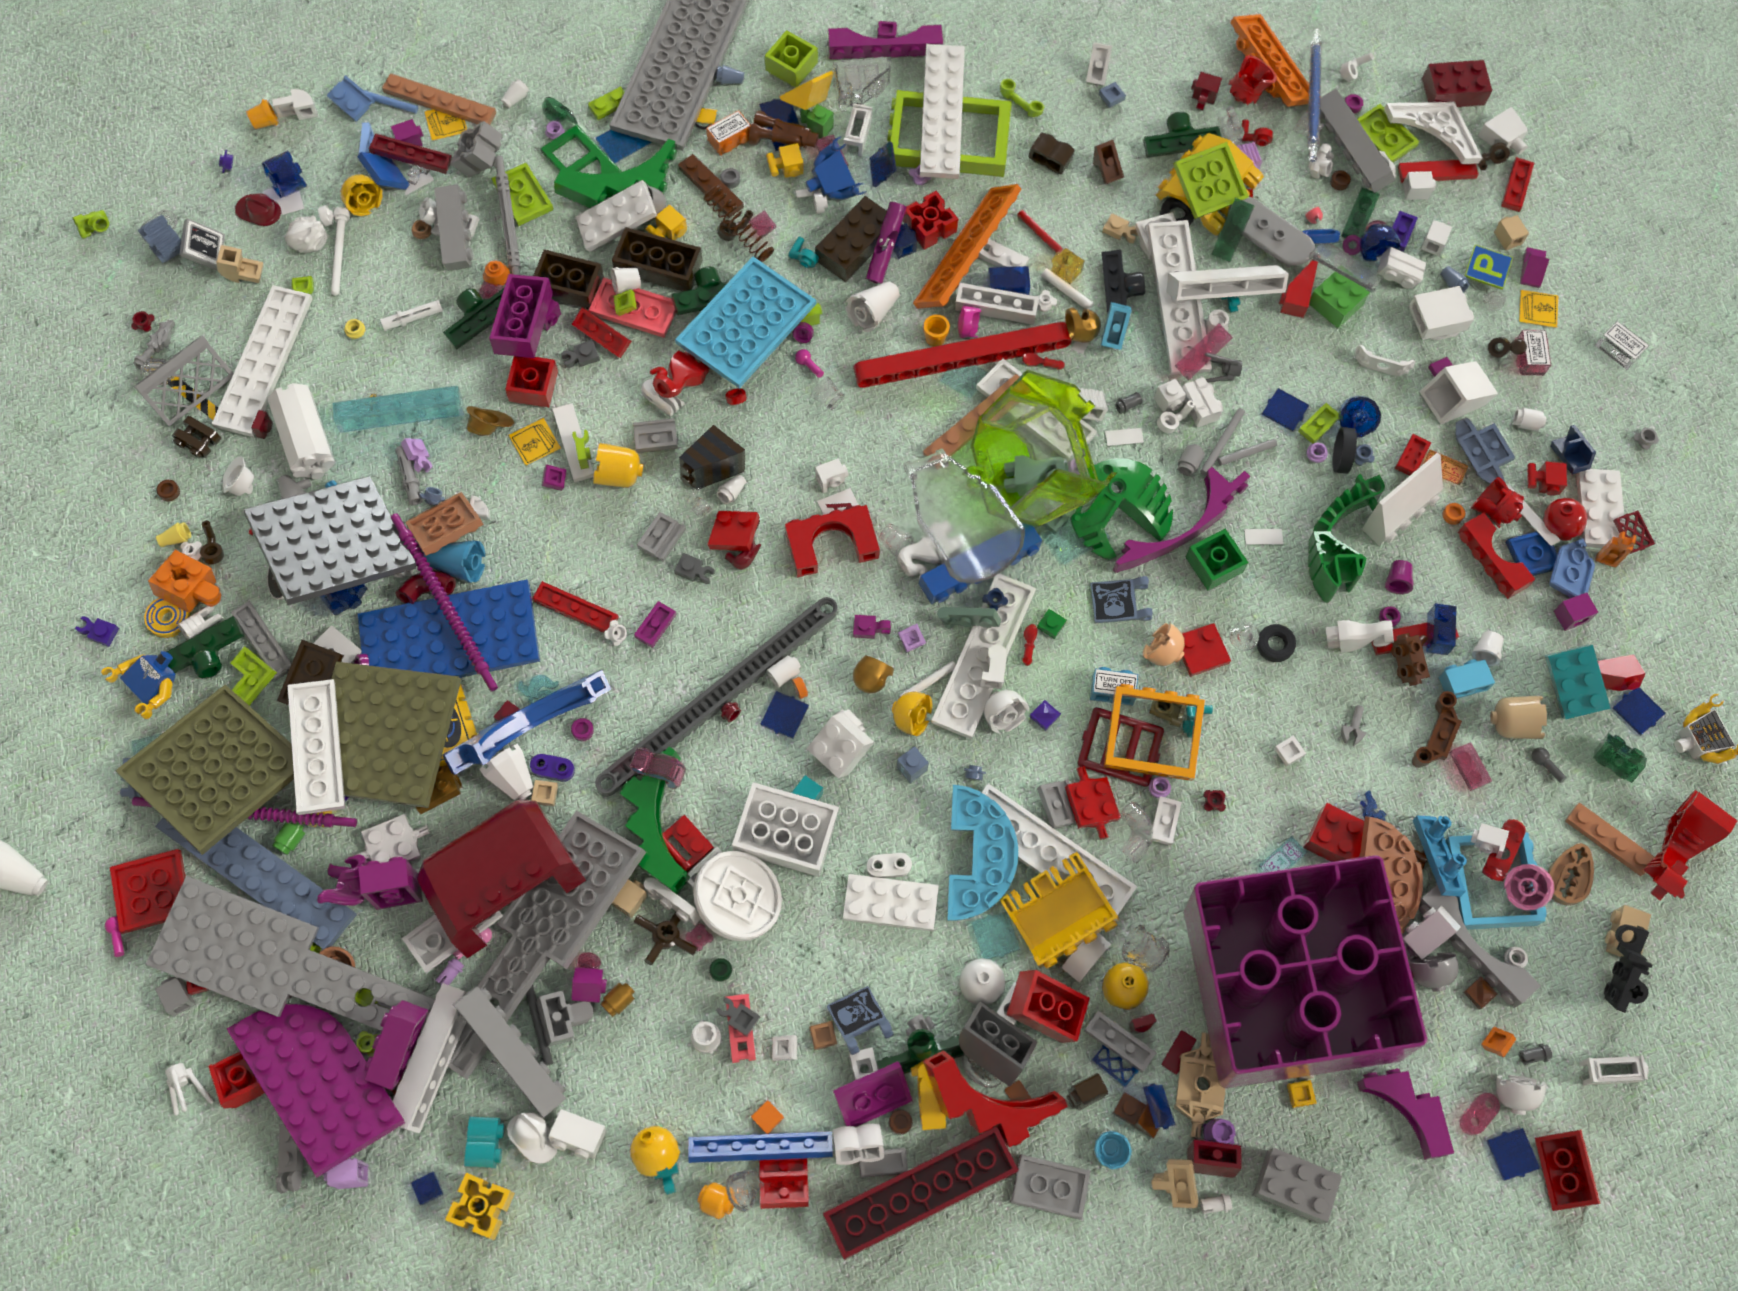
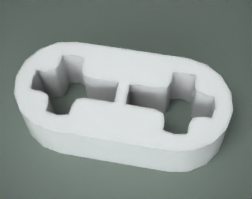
M426 197L419 208L420 219L429 225H432L437 218L436 201Z

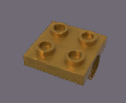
M448 765L439 766L429 807L416 806V810L420 814L461 794V781L457 774L453 775Z

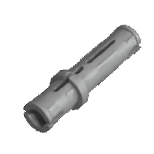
M398 446L395 452L403 477V488L407 492L409 504L413 506L419 505L423 501L420 498V482L415 476L412 460H408L403 447Z

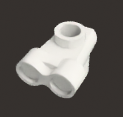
M1322 144L1316 159H1312L1309 163V170L1313 178L1319 179L1321 175L1328 177L1332 171L1334 155L1330 152L1332 148L1328 144Z

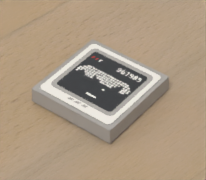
M187 218L183 224L179 256L218 271L216 261L220 246L224 244L225 234Z

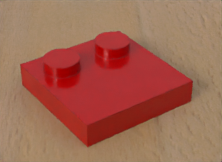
M718 510L708 541L709 548L712 550L750 551L760 518L758 512Z
M1214 623L1182 633L1185 643L1182 660L1190 677L1230 664L1231 659Z

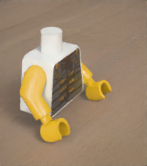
M1713 694L1708 703L1703 702L1689 712L1683 722L1684 728L1679 731L1681 739L1674 743L1679 753L1688 751L1693 759L1701 758L1703 761L1716 764L1736 758V755H1738V745L1736 747L1716 710L1711 711L1712 707H1720L1724 703L1722 701L1716 705L1712 702V699L1719 694Z

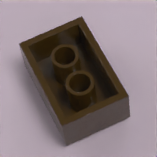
M546 249L543 250L533 275L549 278L553 293L552 300L585 309L590 308L604 278L601 263Z

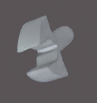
M1360 705L1355 706L1351 725L1348 727L1343 725L1341 727L1344 743L1348 741L1349 734L1352 731L1354 732L1355 740L1353 746L1357 745L1366 735V732L1361 731L1359 728L1364 708Z

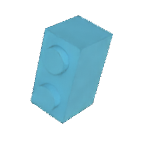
M1111 302L1101 338L1102 346L1122 349L1132 311L1131 307Z
M1473 659L1459 667L1457 665L1448 666L1438 677L1444 692H1452L1457 699L1488 691L1495 684L1486 660L1477 661Z

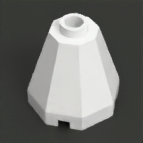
M518 744L513 745L515 750L512 751L510 747L505 749L486 763L488 765L487 769H484L483 766L479 769L488 781L514 801L517 799H527L532 795L531 790L533 789L523 751Z

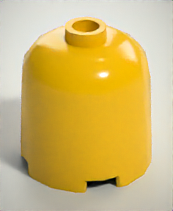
M606 443L599 444L596 461L600 462V465H597V470H594V484L629 488L636 483L638 476L642 477L644 464H640V457L635 450Z

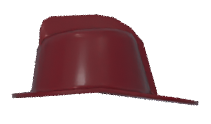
M257 193L242 197L235 206V212L242 220L260 226H271L280 219L281 207L266 194Z

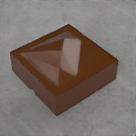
M1482 976L1463 992L1479 1010L1485 1007L1498 994Z

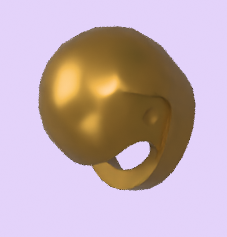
M1072 307L1066 310L1065 323L1071 340L1086 343L1098 336L1101 329V321L1095 312L1084 309L1080 317L1075 308Z
M865 655L854 668L853 681L859 690L869 694L876 693L885 687L887 677L893 676L894 668L880 660Z

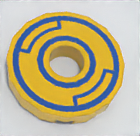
M161 598L154 600L147 607L144 614L148 630L161 638L177 636L181 632L178 624L190 617V613ZM166 613L173 614L169 621H162Z

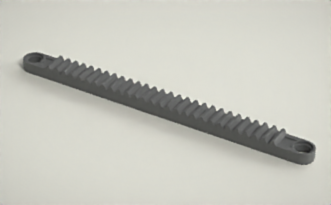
M823 597L599 774L595 781L598 792L603 796L615 794L633 776L641 775V773L635 772L633 768L643 772L657 761V755L646 753L640 748H645L654 754H660L668 747H676L686 736H690L691 732L696 731L706 720H710L713 715H716L726 703L731 702L734 698L736 699L746 688H750L754 682L756 683L760 677L765 675L767 669L786 656H790L806 640H810L813 635H816L821 628L835 618L838 609L836 601L829 597ZM828 604L832 606L833 611L825 614L821 611V607ZM605 779H611L613 786L605 790L601 788V782Z

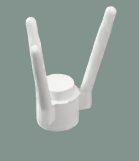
M179 1063L166 1069L165 1073L168 1078L166 1082L169 1087L175 1116L179 1114L176 1093L182 1111H187L181 1087L188 1084L187 1079L192 1081L209 1104L213 1103V1099L194 1076L191 1068L186 1069L183 1063Z

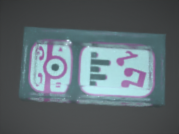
M1291 836L1260 863L1259 867L1264 872L1289 869L1308 852Z

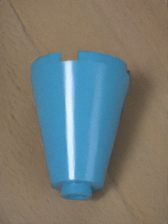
M471 540L449 543L440 548L436 553L427 556L424 554V557L427 558L426 562L430 563L429 567L468 583L477 582L481 578L485 564H481L482 557H486L485 549L480 541Z

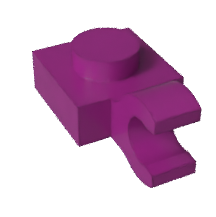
M855 615L853 638L875 639V633L890 634V620L876 622V616Z

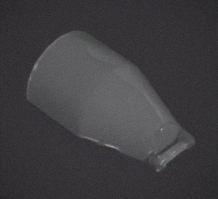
M942 448L936 450V453L919 460L903 463L904 470L912 484L919 528L951 577L964 583L988 580L1004 571L1016 559L1023 547L1025 527L993 485H987L981 481V477L978 475L973 476L967 472L966 467L950 458Z

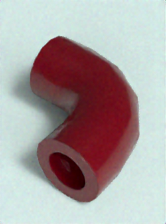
M432 571L435 572V577L438 578L437 582L441 583L444 592L447 595H451L456 586L455 577ZM418 573L402 583L395 594L404 604H414L421 595L432 591L429 590V586L426 585L423 576Z

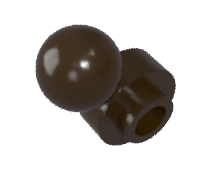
M1496 337L1488 344V352L1495 358L1503 357L1509 351L1515 355H1521L1527 350V343L1523 339H1515L1510 343L1505 337ZM1499 343H1501V344L1503 345V349H1502V350H1499V349H1498V344H1499Z

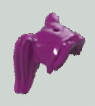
M356 854L345 859V863L350 864L351 868L335 866L330 863L327 873L329 876L338 879L335 889L322 891L318 895L317 902L320 904L327 902L339 905H357L362 903L365 898L361 895L358 867L365 866V863H367L365 857Z

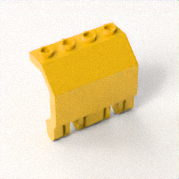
M1210 133L1203 137L1199 136L1192 143L1194 146L1192 150H1187L1181 157L1183 159L1227 142L1242 181L1247 187L1255 189L1257 184L1264 178L1263 173L1254 166L1253 161L1231 140ZM1173 167L1169 172L1171 176L1168 180L1165 178L1159 184L1158 188L1160 190L1155 196L1160 200L1167 196L1177 198L1190 208ZM1229 206L1220 209L1226 217H1228ZM1218 211L1200 217L1203 226L1216 236L1227 224V221Z
M1077 851L1068 857L1078 873L1074 872L1070 863L1065 858L1062 860V864L1071 876L1062 880L1059 876L1060 873L1054 866L1049 868L1058 882L1057 886L1048 871L1045 870L1030 879L1039 897H1036L1030 885L1026 882L1023 886L1032 900L1023 904L1020 895L1015 889L1010 892L1019 909L1016 908L1008 894L1000 899L1040 968L1044 966L1046 969L1050 968L1058 962V957L1063 954L1066 957L1078 950L1076 946L1083 942L1085 944L1091 943L1098 938L1096 934L1103 930L1108 932L1118 925L1116 922L1120 920Z

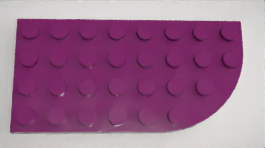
M285 1004L280 1017L260 1010L226 1028L316 1178L405 1124L403 1117L385 1089L380 1085L365 1080L368 1072L364 1070L367 1063L343 1025L329 1013L312 1006Z

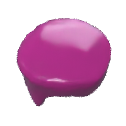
M962 306L957 325L960 338L978 337L975 334L978 332L979 315L982 310L976 307Z

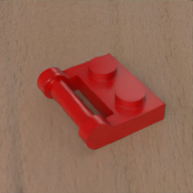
M685 815L662 833L669 853L686 872L690 871L714 849V846ZM672 836L691 856L689 860L686 861L668 841Z

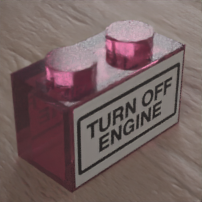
M1522 330L1518 337L1515 338L1523 339L1527 343V350L1523 354L1517 355L1516 366L1519 368L1520 375L1544 376L1551 367L1546 330Z

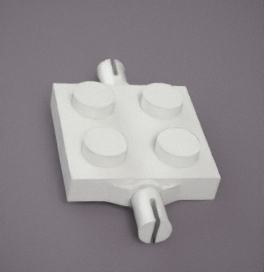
M403 814L362 831L366 850L358 854L364 856L366 860L370 859L380 863L388 862L393 857H403V859L406 858L410 862L422 857L418 848V838L430 834L427 825L413 830L409 825L406 815Z

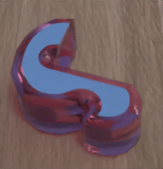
M643 747L635 750L629 765L631 770L636 773L666 781L667 786L672 789L680 787L687 770L680 760L667 754L653 753Z

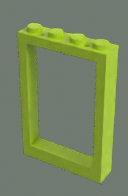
M897 90L896 98H892L891 110H894V114L890 113L889 120L892 130L888 129L887 141H890V148L886 145L891 154L885 156L890 158L891 166L917 168L920 165L921 150L898 148L902 108L903 106L923 108V92ZM963 97L962 112L999 116L995 158L960 154V173L1004 177L1012 101Z

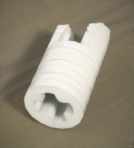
M206 606L178 624L180 631L186 639L193 638L223 619L219 614L206 621L203 619L212 613L215 608L214 606Z

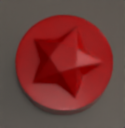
M741 388L731 389L725 394L727 403L730 405H739L747 400L746 391Z

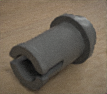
M1135 392L1128 397L1119 398L1115 402V407L1119 413H1127L1129 409L1142 404L1143 400L1141 395Z
M1540 1043L1538 1047L1519 1051V1057L1523 1065L1542 1060L1548 1062L1552 1058L1551 1048L1543 1043Z

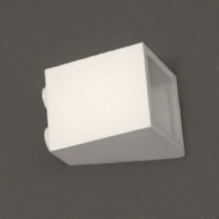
M1477 361L1445 367L1420 391L1440 424L1485 406L1498 394Z

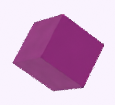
M1587 592L1563 601L1554 610L1564 631L1588 623L1599 613Z

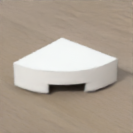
M471 496L470 505L480 519L489 520L490 513L487 505L479 497Z

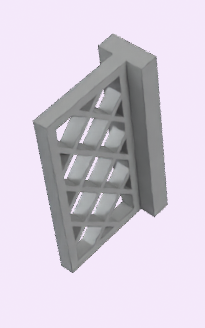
M202 335L133 387L168 426H171L232 379L234 373ZM205 349L212 354L211 364L199 362L200 353ZM187 363L196 364L195 377L183 375V366ZM199 365L211 366L210 378L198 377ZM214 367H222L228 375L222 380L213 379ZM180 369V374H179V375H178V374H174L175 372H177V371ZM170 376L179 377L178 389L166 388L167 378ZM182 377L195 379L194 391L181 390ZM198 379L210 381L207 392H197ZM163 382V387H157ZM153 389L162 390V402L152 401L147 394ZM166 390L178 392L177 404L165 403ZM181 392L193 393V402L190 405L180 404ZM197 394H202L198 399H196ZM156 404H161V410L157 407ZM164 405L177 406L176 415L170 420L164 415ZM180 407H186L180 412Z

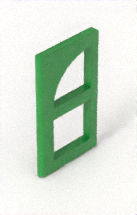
M578 125L573 126L540 148L541 152L560 171L565 166L553 152L576 137L589 153L568 166V169L579 172L597 160L601 166V174L622 172Z

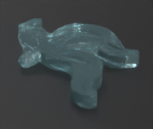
M537 675L531 679L529 687L523 685V681H520L518 689L526 697H529L528 702L532 703L533 698L540 699L552 693L550 690L539 691L543 686L554 689L559 686V682H553L545 675Z

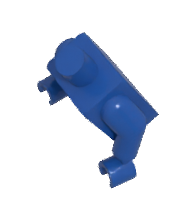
M840 136L834 139L833 143L822 149L816 157L814 168L811 170L814 178L805 182L810 193L820 189L823 196L828 195L829 198L839 200L866 194V191H859V186L864 185V183L855 184L840 152L846 146V143L842 146L837 144V141L841 138Z

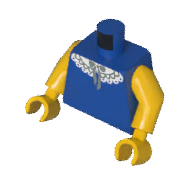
M161 651L158 656L143 654L117 665L116 669L105 667L101 671L102 675L112 673L110 677L105 679L110 683L115 682L119 674L122 675L120 679L143 702L135 707V712L141 714L143 719H149L152 716L153 708L157 709L171 698L172 686L176 678L175 673L168 667L173 657L165 651Z

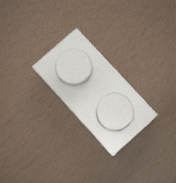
M1159 797L1149 840L1169 846L1173 844L1182 802Z

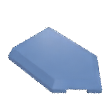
M1584 538L1559 547L1549 582L1550 587L1570 598L1588 593L1595 569L1594 561L1592 558H1589L1585 549L1587 545Z

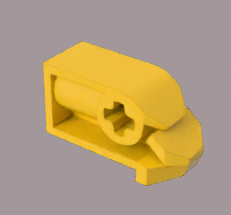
M922 1061L911 1068V1075L917 1076L919 1115L922 1130L946 1128V1115L939 1108Z

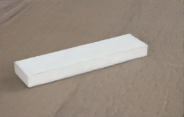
M573 403L553 408L574 483L593 478L594 473L590 460H588L589 468L581 469L572 433L576 431L578 438L583 436Z

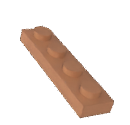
M1580 802L1575 805L1565 820L1566 823L1639 876L1645 874L1643 869L1655 858Z

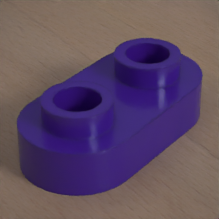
M537 754L530 762L533 774L540 778L566 782L572 779L575 774L573 763L566 758ZM539 762H545L543 767L537 766ZM561 766L567 767L563 772L559 771V768Z

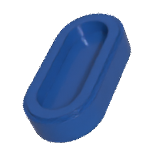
M1335 229L1302 231L1313 240L1314 244L1335 243L1340 239V232Z

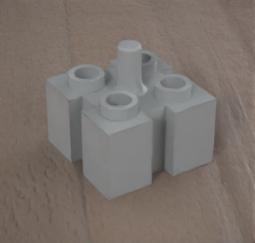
M485 121L475 125L474 130L469 128L461 132L457 143L459 147L454 152L450 165L467 177L479 174L481 171L490 169L493 166L496 168L495 152L501 147L500 141L503 134Z

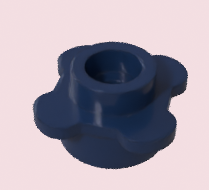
M993 588L988 594L983 595L982 601L987 603L991 609H995L996 612L998 608L1008 604L1007 597H1004L1003 592L999 588Z

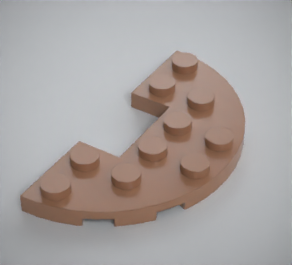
M1365 816L1360 857L1378 855L1383 859L1401 934L1405 932L1404 928L1410 919H1414L1421 902L1423 891L1421 864L1417 861L1414 853L1415 848L1412 843L1395 826L1386 821Z

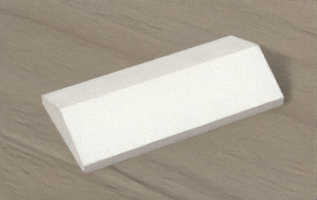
M497 911L477 924L476 927L481 933L502 918L503 915L500 911ZM436 915L430 917L402 938L426 973L458 950L450 942Z

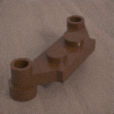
M1450 691L1442 692L1437 698L1435 709L1439 715L1426 747H1420L1412 758V764L1417 768L1427 766L1438 759L1445 760L1450 752L1462 722L1457 718L1454 709L1457 698Z

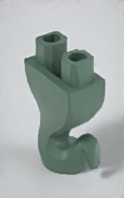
M1020 455L1015 456V461L1004 463L1006 476H1015V478L1004 480L1006 492H1018L1019 497L1034 492L1045 480L1049 484L1059 487L1060 484L1055 478L1069 479L1068 463L1066 458L1062 457L1034 460Z

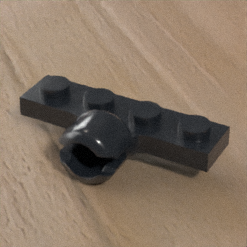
M1121 249L1101 252L1107 315L1111 302L1127 306L1126 301L1129 297L1142 296L1146 292L1145 278L1142 272H1124Z

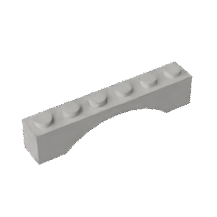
M1435 885L1421 898L1418 909L1422 915L1432 907L1437 910L1440 906H1443L1461 926L1449 938L1452 946L1468 958V963L1485 976L1486 982L1502 994L1501 997L1507 1004L1515 1008L1524 1003L1541 987L1525 968L1512 966L1496 959L1476 943L1463 923L1456 896L1441 895L1438 885Z

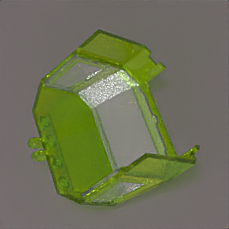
M1027 369L978 418L971 443L976 466L967 467L965 473L966 476L971 477L968 480L969 486L973 488L982 487L989 514L1040 527L1088 503L1117 474L1112 472L1103 481L1098 480L1080 420L1095 405L1091 400L1086 402L1080 396L1081 390L1076 385ZM1015 456H1027L1034 460L1062 457L1067 460L1069 472L1057 468L1042 483L1032 487L1024 496L1019 497L1018 492L1007 493L1004 487L1005 479L1015 478V476H1006L1004 463L1015 461Z

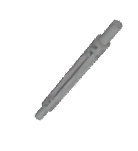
M496 156V183L508 266L512 274L520 275L519 269L521 264L508 175L505 173L503 156Z

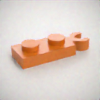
M1624 531L1619 533V537L1613 536L1596 554L1595 561L1616 568L1632 552L1637 536L1625 537Z

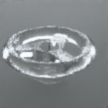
M964 1053L962 1058L963 1068L973 1082L986 1088H994L1002 1083V1081L977 1063L970 1061V1058Z

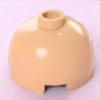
M1165 623L1152 635L1154 640L1151 645L1148 646L1146 644L1143 650V656L1155 665L1166 666L1174 661L1177 663L1184 655L1185 643L1183 634L1171 623L1169 625Z

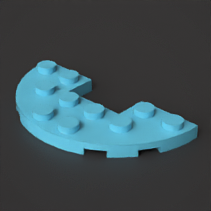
M953 785L951 831H974L972 875H949L948 921H959L978 916L989 910L1007 892L1014 879L1018 865V842L1014 827L1000 805L976 789L962 785Z

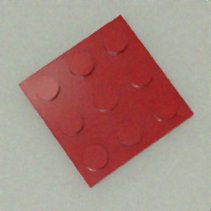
M180 849L110 867L119 932L125 934L165 923L186 878L182 851Z

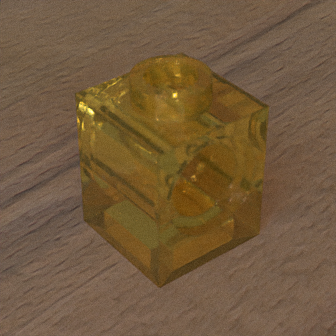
M1065 248L1061 253L1058 252L1053 257L1052 272L1071 284L1082 272L1085 261Z

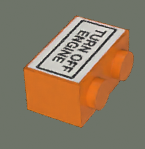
M738 110L706 128L707 140L721 156L749 141L751 125Z

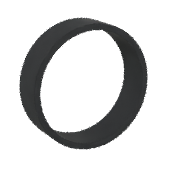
M1340 427L1338 430L1332 459L1333 471L1335 473L1349 474L1352 469L1357 445V433L1354 428Z

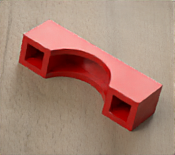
M1482 513L1464 523L1457 533L1461 541L1470 548L1474 558L1479 560L1485 568L1486 574L1497 584L1499 591L1509 599L1527 589L1534 582L1535 578L1523 562L1511 563L1503 560L1496 554L1492 546V537L1497 528L1487 515Z

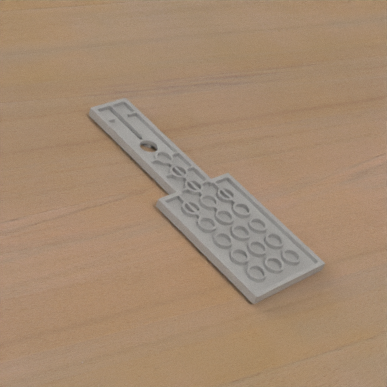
M575 811L559 834V837L586 881L566 893L556 879L551 876L514 900L497 923L499 927L512 934V937L485 974L478 987L480 989L484 987L492 996L490 1000L497 999L499 1001V1007L507 1015L504 1019L506 1022L550 959L565 969L569 967L646 854V851L578 811ZM467 1022L448 1065L450 1069L465 1079L470 1077L488 1050Z
M186 876L145 964L278 1017L281 1016L289 995H292L381 1031L383 1027L380 1024L386 1012L389 1013L391 1007L396 1006L401 1000L428 1009L427 1016L436 1000L310 950L319 927L189 876ZM362 988L371 990L373 995L372 1003L366 1007L359 1006L355 1001L356 993Z

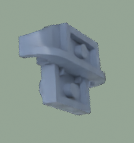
M1465 417L1457 421L1456 441L1463 449L1476 475L1489 484L1496 477H1500L1505 482L1499 467L1513 461L1515 456L1496 424L1493 423L1477 431L1469 418Z

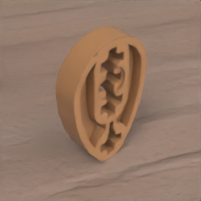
M1579 843L1567 849L1550 866L1548 873L1554 881V893L1552 896L1554 901L1562 905L1572 906L1588 897L1593 884L1594 862L1591 850L1585 844ZM1578 850L1581 851V855L1583 856V857H1582L1581 859H1579V860H1578V858H1577V857H1578V854L1575 853V852H1577ZM1572 869L1575 877L1569 882L1572 886L1566 890V894L1569 896L1564 898L1562 897L1561 890L1565 888L1566 883L1563 881L1569 878L1570 873L1567 871Z

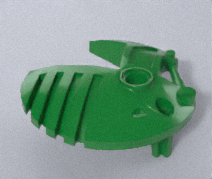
M1113 458L1093 465L1083 474L1084 482L1080 492V499L1076 512L1070 517L1077 537H1083L1085 541L1082 544L1086 548H1094L1091 552L1106 560L1117 557L1104 529L1117 508L1121 509L1159 542L1170 531L1173 508L1169 512L1168 507L1172 502L1170 494L1167 497L1165 496L1167 486L1165 483L1160 486L1158 483L1161 479L1160 476L1156 473L1153 477L1150 474L1152 469L1147 465L1132 459ZM1091 485L1098 491V494L1086 512L1081 513L1085 497H1087ZM1111 486H1118L1119 493L1113 492Z

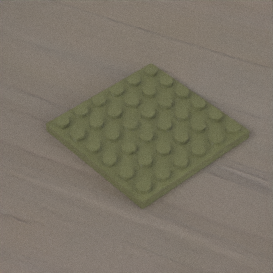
M336 662L331 680L334 679L336 688L344 796L428 808L461 678L451 675Z
M223 685L115 770L129 786L201 855L294 780L292 744L227 685Z

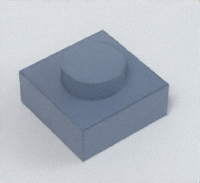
M1116 82L1099 90V96L1109 108L1124 101L1126 94Z

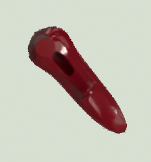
M754 535L750 551H742L737 556L728 552L725 555V559L736 569H746L753 562L761 544H755Z

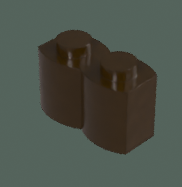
M1041 132L1030 148L1028 157L1035 163L1046 166L1057 174H1063L1073 159L1075 149L1068 143L1058 141L1053 135Z
M1095 1073L1072 1085L1068 1089L1069 1095L1066 1097L1070 1106L1080 1111L1105 1098L1108 1095V1089L1100 1074Z

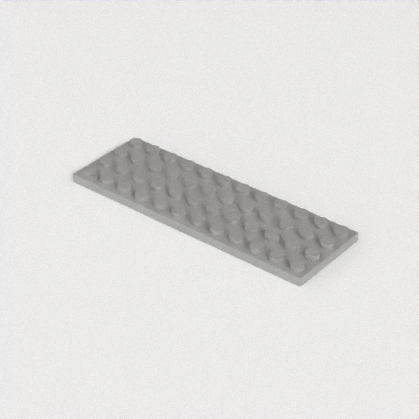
M667 0L610 123V130L664 145L669 138L676 141L675 149L683 151L715 80L717 68L722 64L749 0Z

